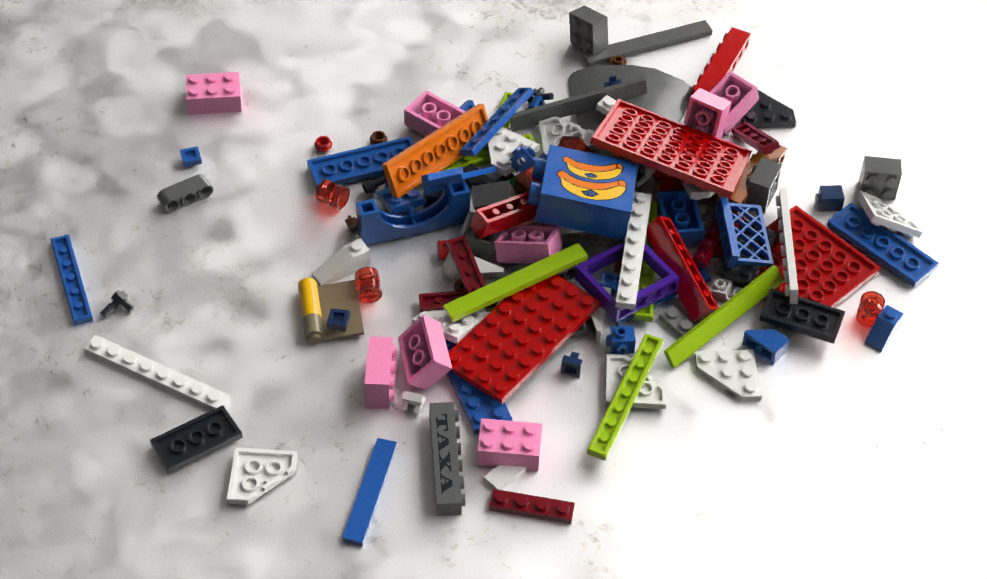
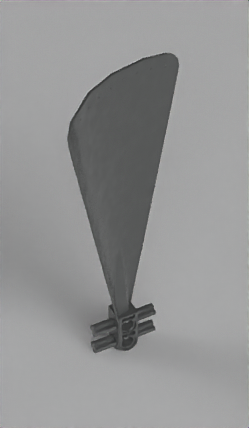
M606 65L580 69L573 72L568 79L571 96L573 97L604 88L603 83L609 82V77L616 75V80L621 79V82L644 76L647 94L623 101L679 123L688 108L689 100L692 96L690 94L692 87L684 80L655 68L635 65ZM596 108L576 114L578 125L582 129H590L596 132L606 117L605 114ZM595 149L588 152L630 161L626 157L616 156L605 149ZM648 180L639 187L636 186L635 181L634 192L642 193ZM597 234L582 236L584 246L601 243V245L611 248L621 242V239Z

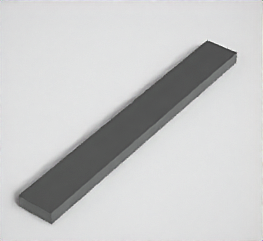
M706 20L609 44V47L595 54L582 51V58L587 66L590 67L609 62L613 56L619 55L625 58L710 36L713 30Z
M643 76L516 112L509 119L512 132L538 125L539 121L551 117L563 118L595 109L597 103L606 95L617 101L618 99L626 100L647 94L646 79Z

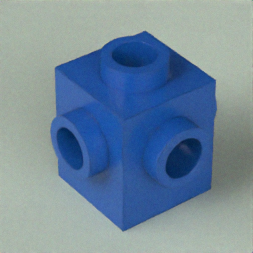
M518 146L511 153L513 156L509 159L511 161L510 165L516 172L520 171L524 176L534 168L536 153L531 147L527 148L524 146L520 148Z
M634 326L610 327V333L606 335V346H610L611 354L634 353L636 343Z

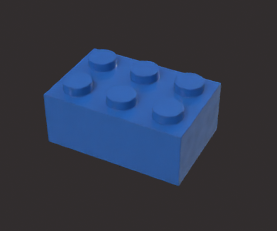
M686 190L657 192V217L671 218L686 247L699 246V243L703 240L704 227L697 201L690 199Z

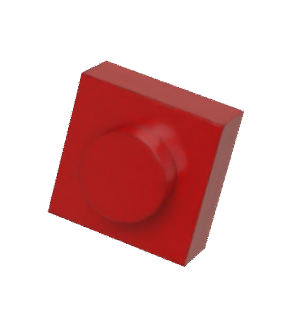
M438 240L437 260L445 261L449 253L447 240Z

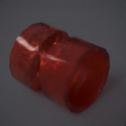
M324 179L316 190L315 198L321 203H329L330 207L342 210L348 202L350 190L345 186L337 185L331 180Z
M363 267L357 270L354 278L358 299L363 303L378 301L382 297L378 270L373 267Z
M875 291L863 293L856 313L857 321L865 327H872L878 315L885 307V298Z

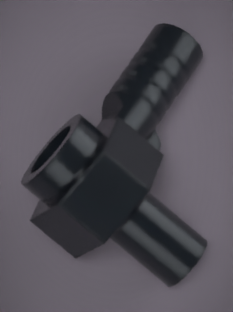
M542 87L538 90L534 88V93L527 101L530 103L537 95H541L543 100H553L554 95L553 93H545V89Z
M117 290L111 297L113 301L107 304L100 314L106 318L113 309L123 306L127 311L131 312L135 306L127 300L129 298L128 294Z

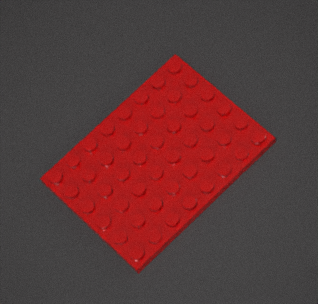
M620 99L613 105L590 141V144H593L598 149H605L616 156L626 157L631 162L641 163L651 170H659L669 177L681 179L684 183L697 185L700 189L717 193L722 198H731L752 153L751 150Z

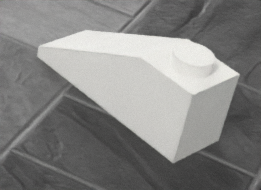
M361 238L346 244L312 273V276L321 286L331 284L371 265L370 249Z
M449 251L442 266V273L450 279H459V273ZM474 256L483 279L502 278L504 268Z

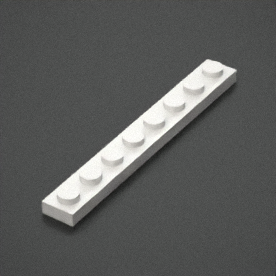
M779 188V195H776L775 201L776 206H779L777 208V219H781L778 220V231H782L779 234L780 244H783L781 245V257H785L782 258V269L786 270L784 271V283L788 284L785 285V296H789L790 304H798V283L787 188Z
M634 192L632 213L627 228L615 305L618 308L635 310L652 194Z
M94 335L84 347L86 354L209 410L222 405L225 406L229 400V395L97 335Z

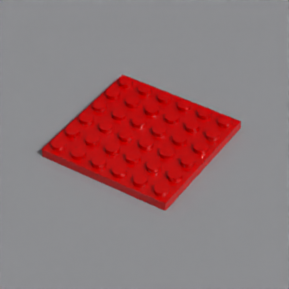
M797 205L789 210L798 297L830 307H836L880 272L881 267ZM776 219L766 228L779 232L771 249L773 265L778 267L784 281V271L786 270L782 269V258L785 257H781V245L783 244H780L779 234L782 231H778V220L781 219ZM762 266L757 277L770 267ZM783 282L775 290L785 292V285L788 284Z

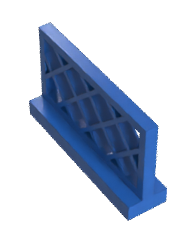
M493 166L463 173L462 167L422 175L424 192L428 194L445 190L448 182L496 172V167Z
M721 197L715 208L726 268H734L736 264L773 266L774 263L761 206L729 203L728 198ZM731 209L738 211L740 214L736 216L731 212ZM748 211L756 212L757 217L754 218ZM744 216L751 222L747 224L740 218ZM735 222L743 227L741 231L734 226ZM755 224L760 228V231L757 232L750 226ZM746 230L753 235L751 239L744 234ZM740 237L747 243L742 245L737 241V238ZM756 238L763 243L762 247L754 242ZM750 245L757 251L753 253L746 247ZM744 252L749 258H741L740 253ZM761 253L766 257V260L760 259L757 255Z

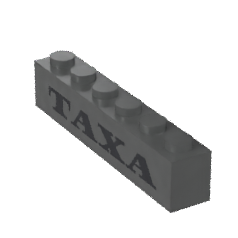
M454 402L429 403L436 516L462 515V506H466L465 494H461V489H464V477L459 475V472H463L462 460H458V455H461V443H457V439L460 438V428L455 426V422H459L458 410H454Z

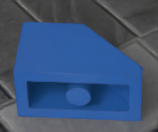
M886 305L873 324L865 344L882 352L899 330L904 313Z
M775 329L746 330L742 345L748 349H753L754 353L774 365L787 352L790 339Z

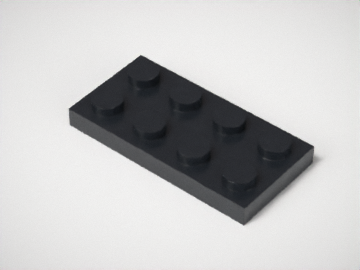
M755 224L750 226L757 232L760 231V228ZM766 228L771 250L779 232ZM747 230L744 232L750 239L753 237ZM740 237L737 238V241L742 245L747 243ZM757 238L754 240L759 246H763L760 240ZM750 245L746 247L753 253L757 251ZM744 252L740 253L741 258H749ZM761 253L757 255L760 259L766 260V257ZM723 256L716 268L715 275L747 286L755 280L762 266L736 264L734 268H726Z
M771 288L759 321L834 344L845 311L798 297V304H790L789 296H785V292Z
M222 405L150 439V444L168 472L171 473L243 438V435Z

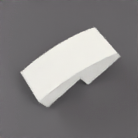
M714 278L709 287L712 296L724 302H727L743 289L733 286V281L720 278Z

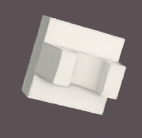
M404 391L402 410L408 411V407L413 404L415 406L414 413L419 414L425 404L426 397Z

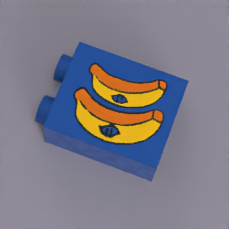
M549 145L546 159L536 157L532 174L533 180L541 181V183H531L527 204L537 206L534 221L624 240L632 213L638 163Z

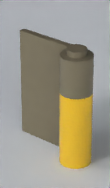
M304 278L299 281L298 291L304 335L308 343L318 344L364 335L355 280L317 286L316 280L312 278ZM331 309L350 310L351 316L346 332L337 329L336 331L327 329L326 323Z

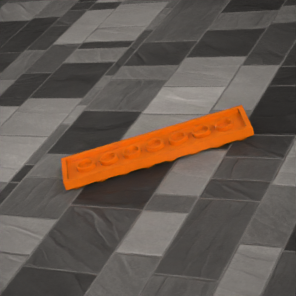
M477 104L382 164L392 197L400 198L422 183V175L440 172L463 157L459 152L460 149L488 121L484 104Z

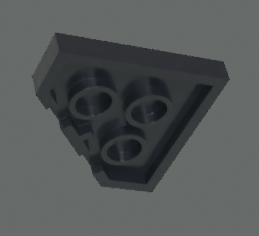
M758 90L759 100L741 118L742 124L748 122L758 129L796 126L793 109Z

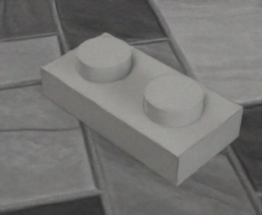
M674 305L659 314L658 319L679 338L696 326Z

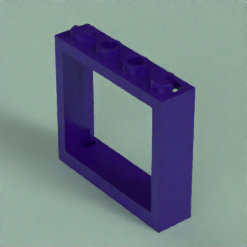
M625 241L576 266L575 280L590 295L601 301V307L615 322L678 291L679 276L646 244L644 245L642 260L661 280L637 292L635 310L615 307L616 300L591 275L622 259Z

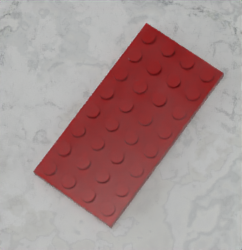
M555 274L506 297L448 352L452 365L450 371L503 404L601 307V301Z

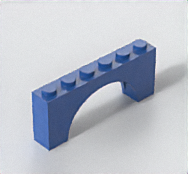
M465 179L448 182L442 196L429 207L418 211V214L414 215V217L410 214L393 215L385 213L377 207L375 199L357 202L358 237L367 246L464 224L470 211V190Z

